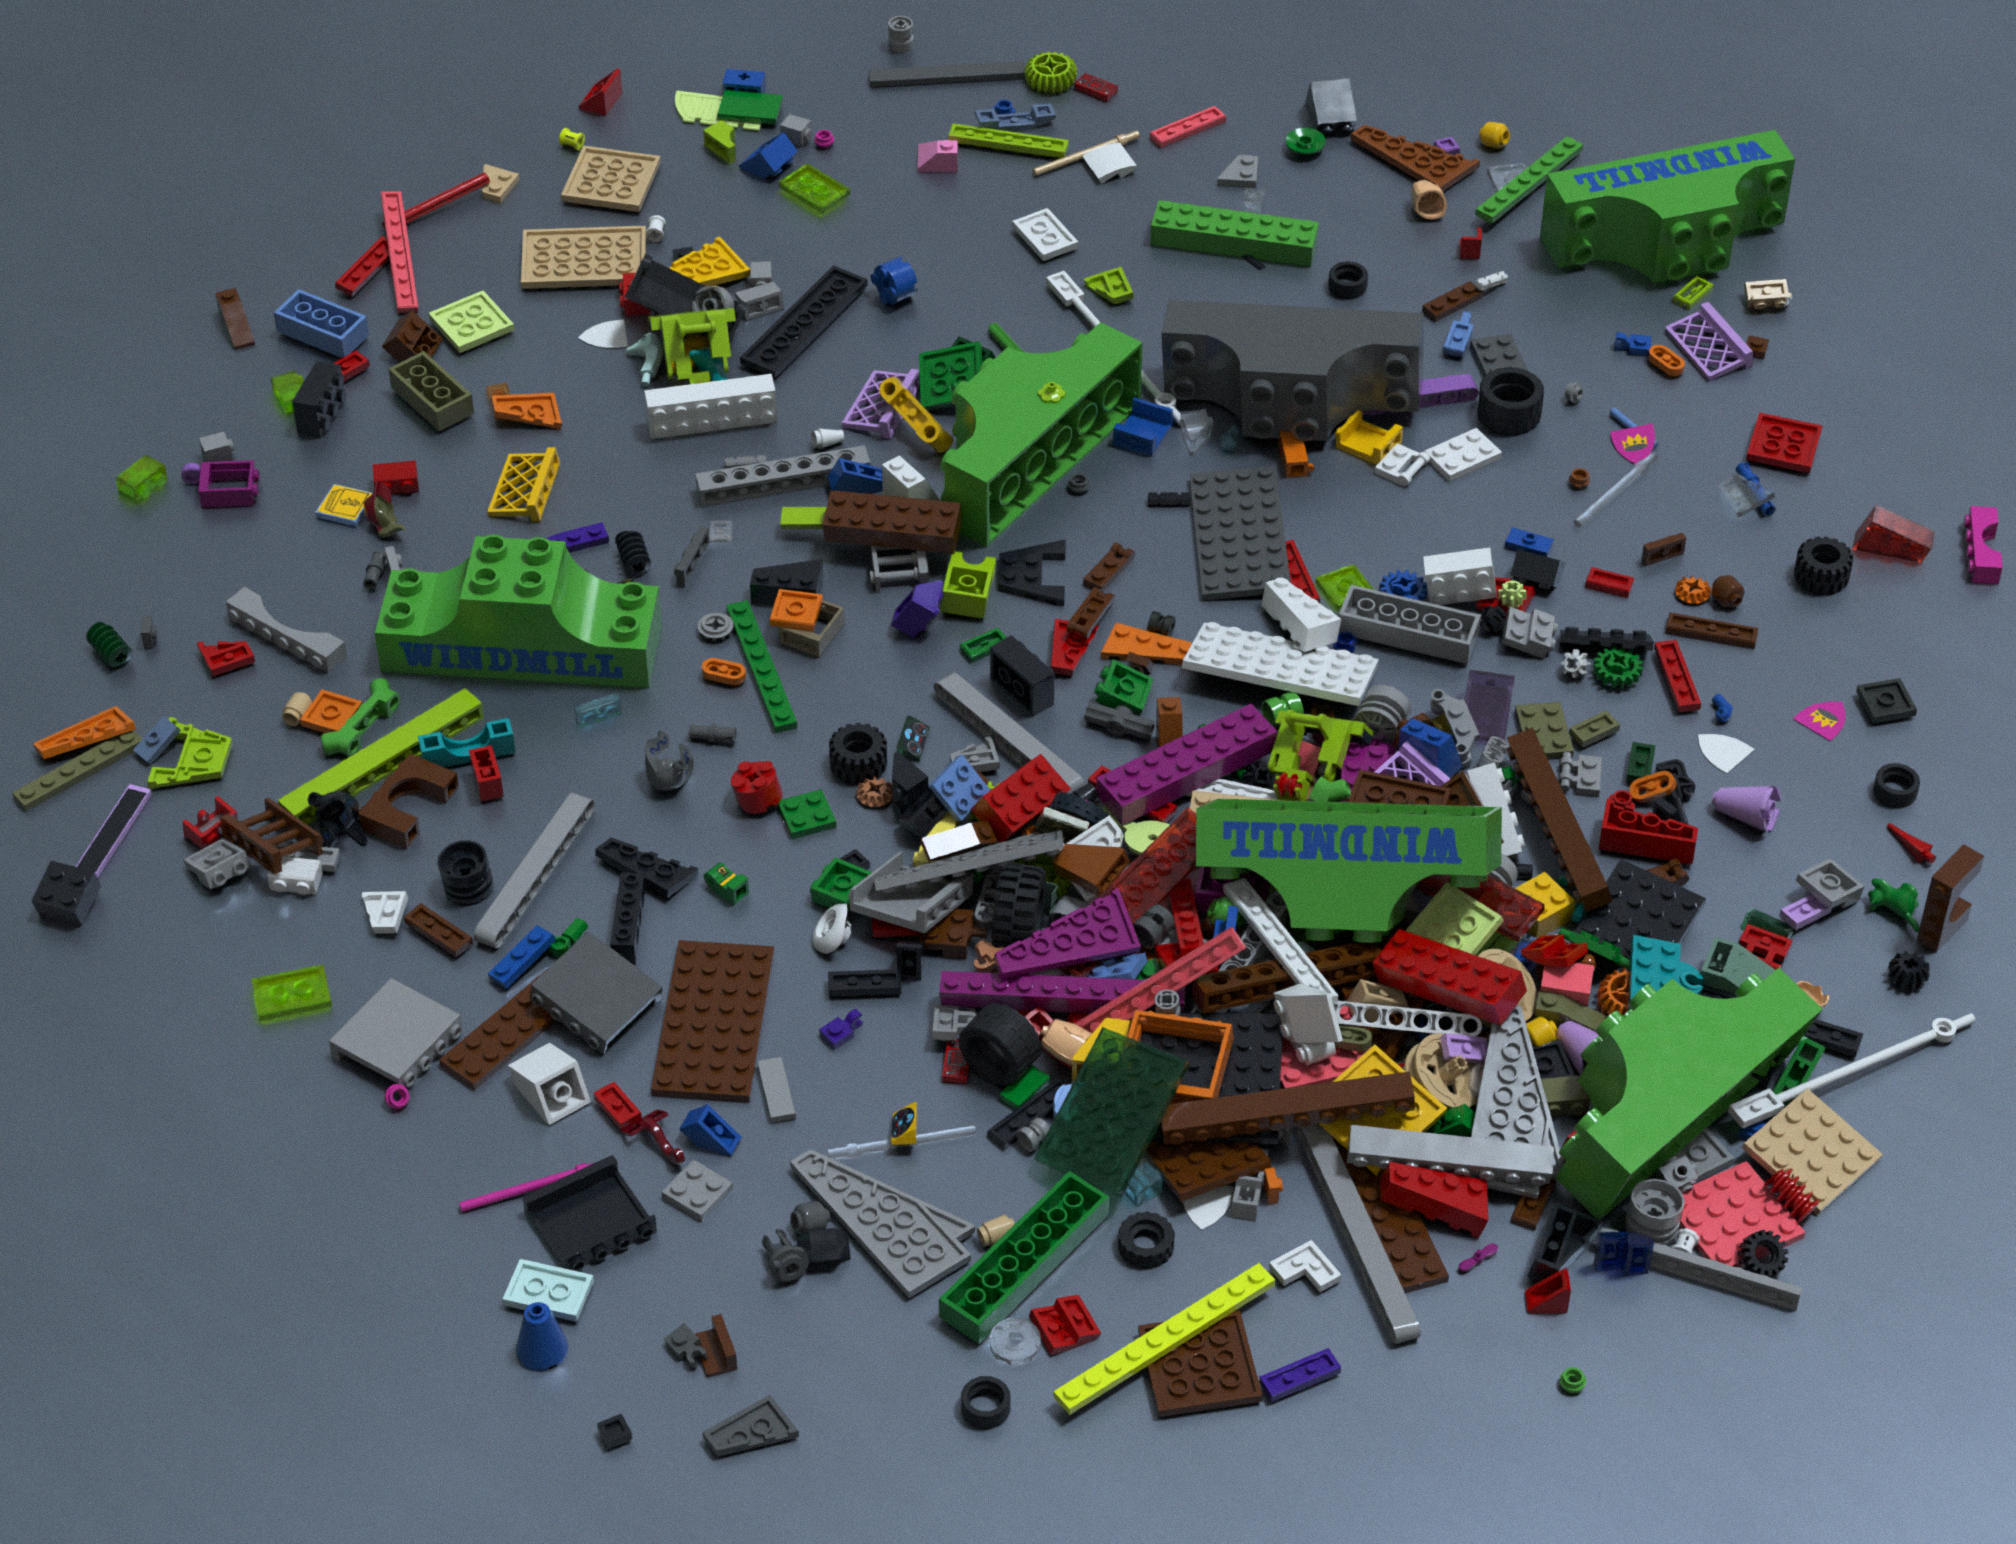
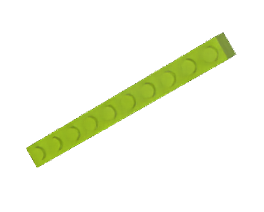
M464 688L366 748L361 749L346 760L341 761L321 775L284 795L278 800V804L308 825L317 820L315 807L308 804L310 793L317 792L320 795H325L330 792L340 791L355 797L393 774L400 762L404 761L409 754L421 757L418 736L441 732L445 737L451 739L484 719L482 702Z

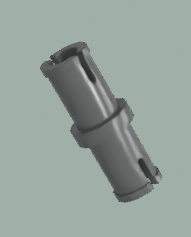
M382 551L373 552L372 560L366 567L367 574L363 581L366 589H375L379 578L383 575L386 554Z
M691 724L689 727V739H706L709 742H715L716 740L735 742L737 738V732L735 731L737 728L717 727L716 724H711L710 726Z

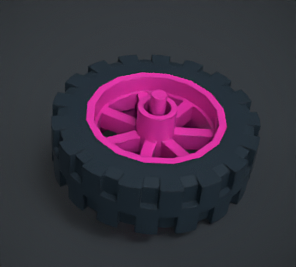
M1065 792L1056 793L1049 807L1089 822L1088 829L1109 816L1107 812H1104V809L1095 806L1093 802L1087 801L1082 797L1078 798L1074 794L1069 793L1068 795Z

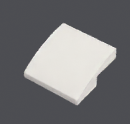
M1121 143L1101 146L1082 156L1101 184L1117 174L1120 178H1123L1138 168Z

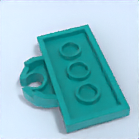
M1633 935L1631 940L1628 1003L1645 985L1650 984L1658 991L1671 979H1674L1684 988L1700 995L1703 986H1701L1703 977L1696 968L1680 961L1681 944Z

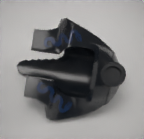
M340 791L330 792L325 795H320L317 792L309 794L308 804L315 807V814L319 821L320 833L323 839L322 845L326 843L328 847L332 848L338 841L336 836L345 831L349 832L361 844L368 842L358 819L359 804L356 798Z

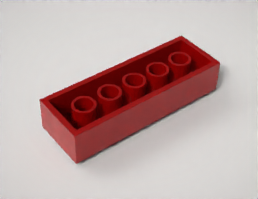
M1398 929L1373 961V966L1380 983L1498 1025H1502L1527 992L1520 970Z

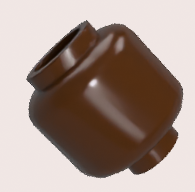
M1726 575L1718 577L1713 582L1711 593L1713 598L1722 607L1732 608L1741 604L1745 590L1735 577Z

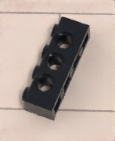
M644 873L620 874L610 948L632 964L637 962L646 898Z

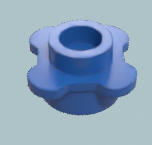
M999 100L993 106L998 115L1016 113V109L1012 108V103L1009 100Z

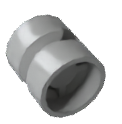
M895 16L888 21L889 48L892 51L904 53L913 48V21L911 18Z

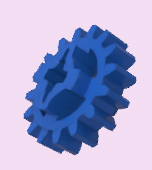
M1397 570L1396 574L1389 572L1388 577L1383 576L1379 586V591L1419 601H1424L1427 598L1428 589L1427 583L1423 582L1424 578H1417L1416 572L1412 575L1409 574V570H1406L1404 573Z

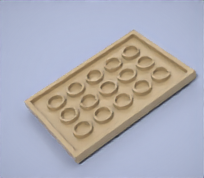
M646 226L523 230L521 288L618 286L619 282H623V273H636L646 253Z

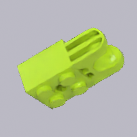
M955 551V554L951 555L942 593L944 594L941 600L940 612L985 618L995 573L996 558L986 556L985 560L980 564H969L964 561L962 557L963 552Z

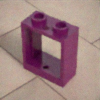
M254 460L202 462L198 491L201 508L254 506V499L258 497V484L256 482H260L259 469H255ZM248 480L247 488L212 489L213 481Z

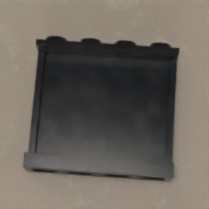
M613 1155L522 1196L525 1214L560 1267L564 1269L579 1271L593 1262L603 1260L608 1255L626 1249L631 1244L647 1239L657 1233L655 1215L649 1216L619 1173L618 1162Z

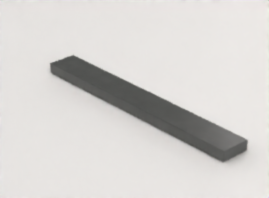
M1024 61L869 70L870 87L1025 78Z

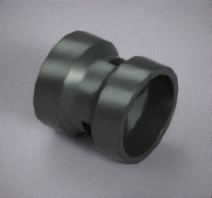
M1153 611L1148 621L1147 631L1171 637L1175 628L1176 617L1170 615L1162 616L1161 613Z

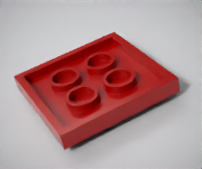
M1759 412L1746 460L1810 473L1823 425Z

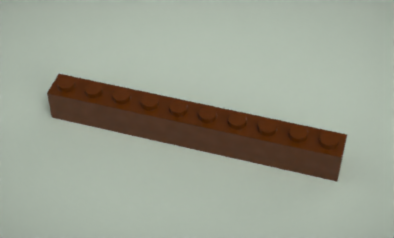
M1533 727L1507 737L1509 747L1506 748L1509 759L1510 761L1515 760L1513 766L1516 774L1523 777L1520 781L1524 791H1530V794H1528L1532 808L1537 806V810H1535L1539 823L1544 822L1545 824L1542 826L1547 840L1552 839L1550 846L1554 855L1559 854L1560 856L1557 860L1562 872L1567 871L1568 873L1565 875L1569 887L1575 888V891L1572 892L1577 904L1582 903L1587 912L1613 902L1604 876Z
M1409 1071L1159 1106L1164 1145H1178L1188 1141H1205L1217 1137L1228 1138L1233 1135L1255 1134L1267 1130L1279 1131L1283 1128L1306 1127L1319 1123L1330 1124L1341 1120L1352 1121L1370 1116L1380 1117L1392 1113L1403 1114L1415 1110V1096Z

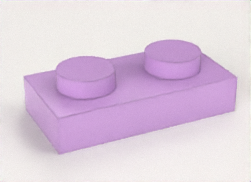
M1811 894L1781 909L1779 916L1794 930H1797L1831 913L1832 908L1829 909Z
M1445 1033L1440 1037L1444 1060L1450 1061L1453 1057L1460 1055L1462 1058H1465L1467 1063H1485L1488 1047L1487 1038Z

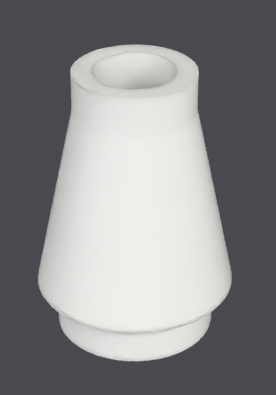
M817 428L816 431L811 432V442L814 448L823 449L844 442V433L842 430Z

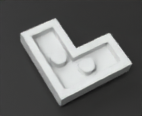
M1312 1240L1269 1262V1269L1283 1286L1303 1275H1306L1319 1292L1341 1281L1339 1271Z

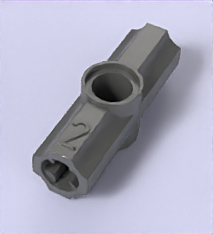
M1089 702L1084 715L1085 721L1104 726L1115 736H1122L1127 733L1147 740L1152 738L1156 721L1133 715V712L1125 706H1117L1113 709L1093 702Z

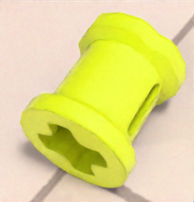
M564 128L559 136L560 145H569L578 151L585 142V135L583 133L577 134L571 132L568 128Z

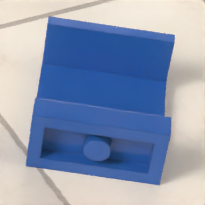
M1134 397L1132 400V413L1125 424L1116 423L1113 428V444L1153 456L1173 425V409Z

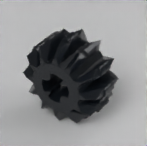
M1905 950L1903 954L1896 953L1894 959H1891L1889 962V979L1893 981V986L1900 985L1902 991L1905 988H1909L1912 992L1915 988L1922 989L1929 980V963L1925 962L1924 956L1918 957L1916 952L1909 954Z

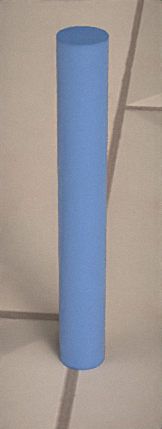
M1611 409L1610 415L1626 428L1637 426L1618 409ZM1657 441L1654 442L1653 450L1659 445Z

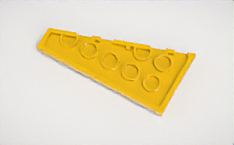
M720 236L715 238L714 243H706L698 252H690L673 262L672 266L669 267L705 286H713L750 277L751 269Z

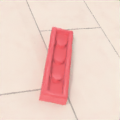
M1213 106L1151 131L1150 139L1162 148L1226 122V115L1216 106Z

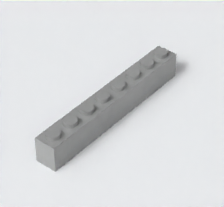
M1351 1125L1348 1135L1347 1163H1353V1165L1358 1167L1372 1165L1386 1169L1389 1162L1463 1176H1476L1485 1180H1493L1495 1178L1504 1179L1510 1183L1523 1181L1541 1186L1549 1184L1553 1174L1554 1146Z

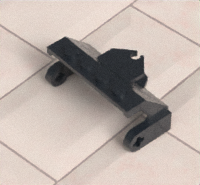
M645 253L624 298L654 312L655 316L693 312L692 302L695 301L696 292L705 285L653 261V257ZM734 300L736 321L727 322L729 343L748 305L743 300H739V302ZM708 331L698 332V334L708 338Z

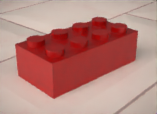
M1039 754L982 796L970 810L980 822L989 821L997 842L1000 843L1007 841L1041 814L1044 807L1049 808L1056 793H1067L1071 788L1045 757Z

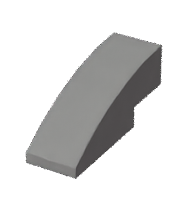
M1262 1149L1268 1156L1269 1149ZM1264 1171L1238 1178L1232 1200L1231 1217L1256 1221L1264 1182Z

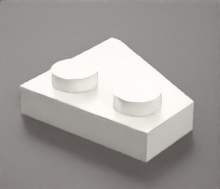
M406 891L362 892L374 933H397L408 900Z

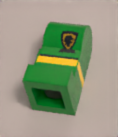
M723 863L716 864L703 876L706 884L715 893L734 906L749 895L748 878L743 874L736 875Z

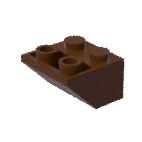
M412 310L396 322L382 348L396 361L403 362L423 351L432 357L443 338Z

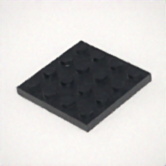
M1620 859L1606 881L1613 902L1587 911L1575 932L1580 934L1581 930L1600 938L1599 944L1603 940L1621 948L1620 954L1630 959L1633 935L1681 944L1706 904V898Z

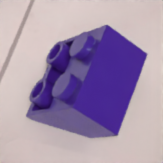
M939 580L916 585L895 609L891 626L913 638L919 631L923 632L928 625V621L930 619L933 620L939 612L937 605L944 594L942 593L944 582Z

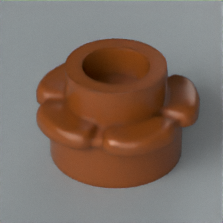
M1574 469L1569 476V482L1576 488H1583L1590 483L1589 473L1585 469Z

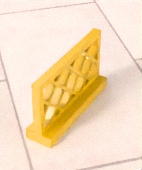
M547 447L546 453L508 454L487 511L489 517L530 516L532 522L541 521L561 464L556 447ZM513 461H522L520 464L512 466ZM536 461H542L536 466L532 465ZM527 466L530 468L522 474L519 472ZM514 474L517 476L510 481L507 480L508 477ZM533 474L537 475V477L533 478L530 481L526 479L532 476ZM521 481L525 483L519 486L518 488L514 487V485L520 483ZM509 488L512 490L504 496L501 494ZM527 489H532V491L527 493L526 495L522 494V492L526 491ZM515 496L519 497V499L515 500L512 503L508 501ZM503 503L507 505L501 509H496V507ZM523 503L527 504L526 508H516Z

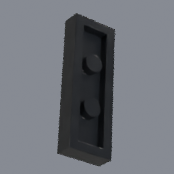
M901 969L828 972L829 996L902 994Z

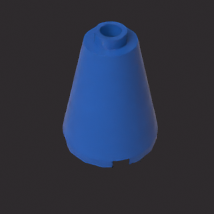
M535 1302L528 1305L524 1311L516 1343V1354L524 1367L533 1371H547L549 1367L555 1364L558 1366L564 1361L568 1353V1341L548 1305L542 1302Z

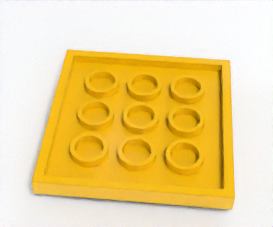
M1373 1045L1333 1082L1406 1071L1380 1048ZM1411 1077L1415 1096L1414 1111L1403 1114H1385L1380 1117H1363L1352 1121H1334L1330 1124L1319 1123V1125L1348 1150V1135L1351 1125L1426 1132L1447 1113V1107ZM1366 1166L1376 1176L1384 1170L1378 1166Z

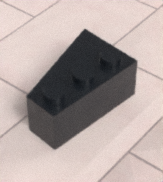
M823 559L753 569L750 581L751 603L774 605L779 589L820 594L823 582Z
M1555 1202L1546 1221L1527 1277L1540 1282L1563 1268L1567 1269L1596 1238L1603 1221Z

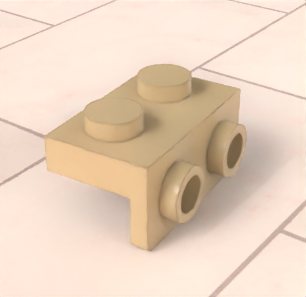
M1786 279L1745 282L1744 284L1747 308L1758 310L1769 306L1782 308L1787 306L1792 299V293H1788Z

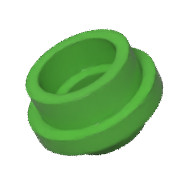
M1575 1367L1568 1368L1560 1376V1386L1567 1392L1578 1393L1585 1388L1586 1377L1580 1369Z

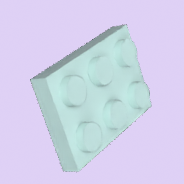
M520 1259L504 1294L503 1305L525 1310L532 1303L542 1302L548 1305L554 1317L577 1322L593 1285L594 1278L591 1274Z

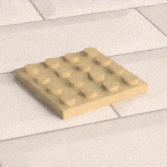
M583 146L563 189L561 200L570 203L640 212L660 166L661 157Z
M1808 1088L1742 1146V1149L1771 1175H1774L1781 1169L1787 1170L1792 1168L1793 1171L1789 1177H1800L1796 1183L1797 1186L1806 1184L1803 1193H1813L1810 1202L1820 1201L1813 1211L1816 1215L1825 1210L1883 1156L1878 1149Z

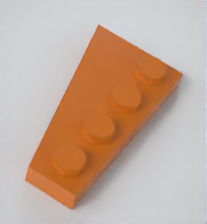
M1116 623L1101 651V659H1109V656L1120 657V660L1126 661L1128 653L1132 652L1149 658L1151 661L1163 660L1164 664L1182 665L1192 642Z
M114 706L33 743V746L43 759L52 758L56 755L135 730L136 727L133 720L117 706Z

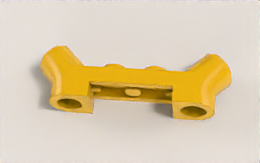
M897 377L885 379L881 383L879 391L886 402L892 405L916 431L915 433L938 453H944L953 443V436L933 418Z

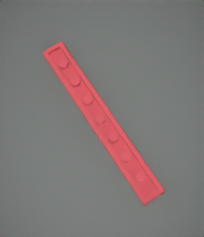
M401 191L381 192L397 313H409L412 310L418 313Z
M1230 927L1074 1024L1093 1033L1105 1018L1130 1020L1133 1018L1135 1010L1145 1011L1155 1005L1154 999L1159 991L1165 989L1178 991L1240 953L1246 946L1234 928Z

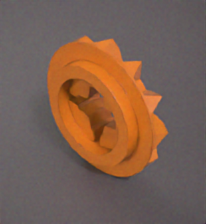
M1693 576L1689 579L1683 577L1681 581H1677L1675 593L1684 602L1699 604L1709 599L1711 587H1709L1708 581H1702L1701 577L1698 579Z

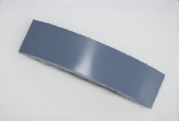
M1051 103L1032 105L1031 112L996 115L994 109L975 110V116L980 126L1010 132L1033 129L1056 118Z

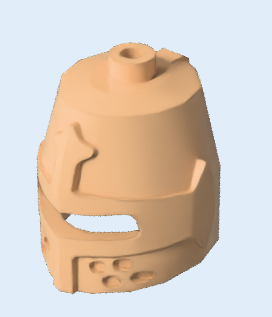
M1427 180L1415 182L1411 188V201L1416 213L1425 219L1444 217L1447 202L1438 184L1435 185Z
M1055 1019L1049 1027H1043L1040 1033L1044 1036L1041 1045L1055 1058L1072 1066L1074 1054L1092 1033L1074 1023Z

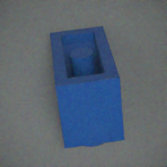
M708 1104L689 1111L679 1128L696 1146L726 1156L732 1155L742 1137Z

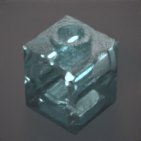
M1146 1162L1123 1175L1122 1191L1136 1207H1139L1162 1194L1163 1177L1159 1170L1154 1169Z

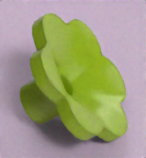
M1049 382L1042 389L1038 390V396L1042 397V401L1045 403H1059L1061 398L1066 396L1062 387L1055 382Z

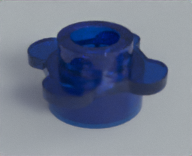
M1341 632L1338 634L1337 642L1333 644V649L1338 651L1347 650L1353 653L1355 651L1354 645L1358 643V639L1350 632Z

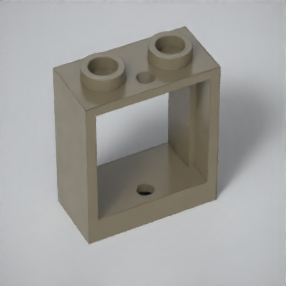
M823 600L818 619L829 623L819 635L808 630L779 627L780 643L820 657L845 624L844 607Z

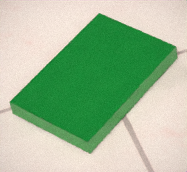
M725 90L717 113L718 119L775 125L782 106L783 95Z

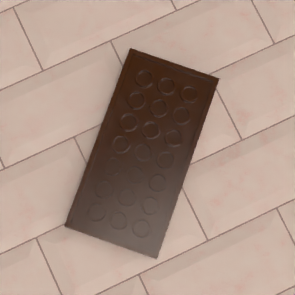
M678 941L652 1081V1096L750 1102L775 953L774 946Z

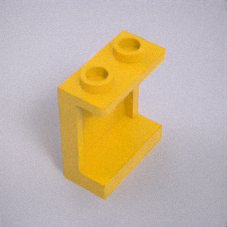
M1357 410L1352 416H1349L1347 422L1342 427L1337 429L1335 433L1336 448L1377 465L1397 443L1402 444L1403 426L1395 424L1389 431L1363 421L1362 411Z

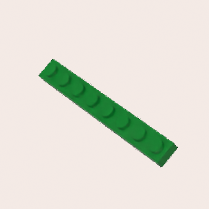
M748 600L727 604L728 616L733 621L734 631L775 733L796 729L797 720Z

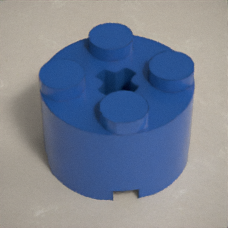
M897 257L877 266L874 273L870 276L872 283L880 293L879 297L883 304L889 303L893 305L917 293L918 288L915 289L914 284L917 283L915 272L908 262L904 263L901 260L903 259L902 257Z

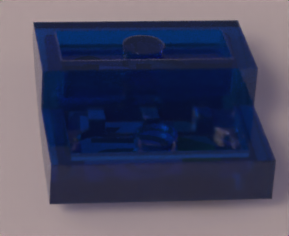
M1629 1232L1598 1233L1593 1262L1595 1271L1621 1269L1623 1277L1648 1274L1654 1246L1653 1238Z

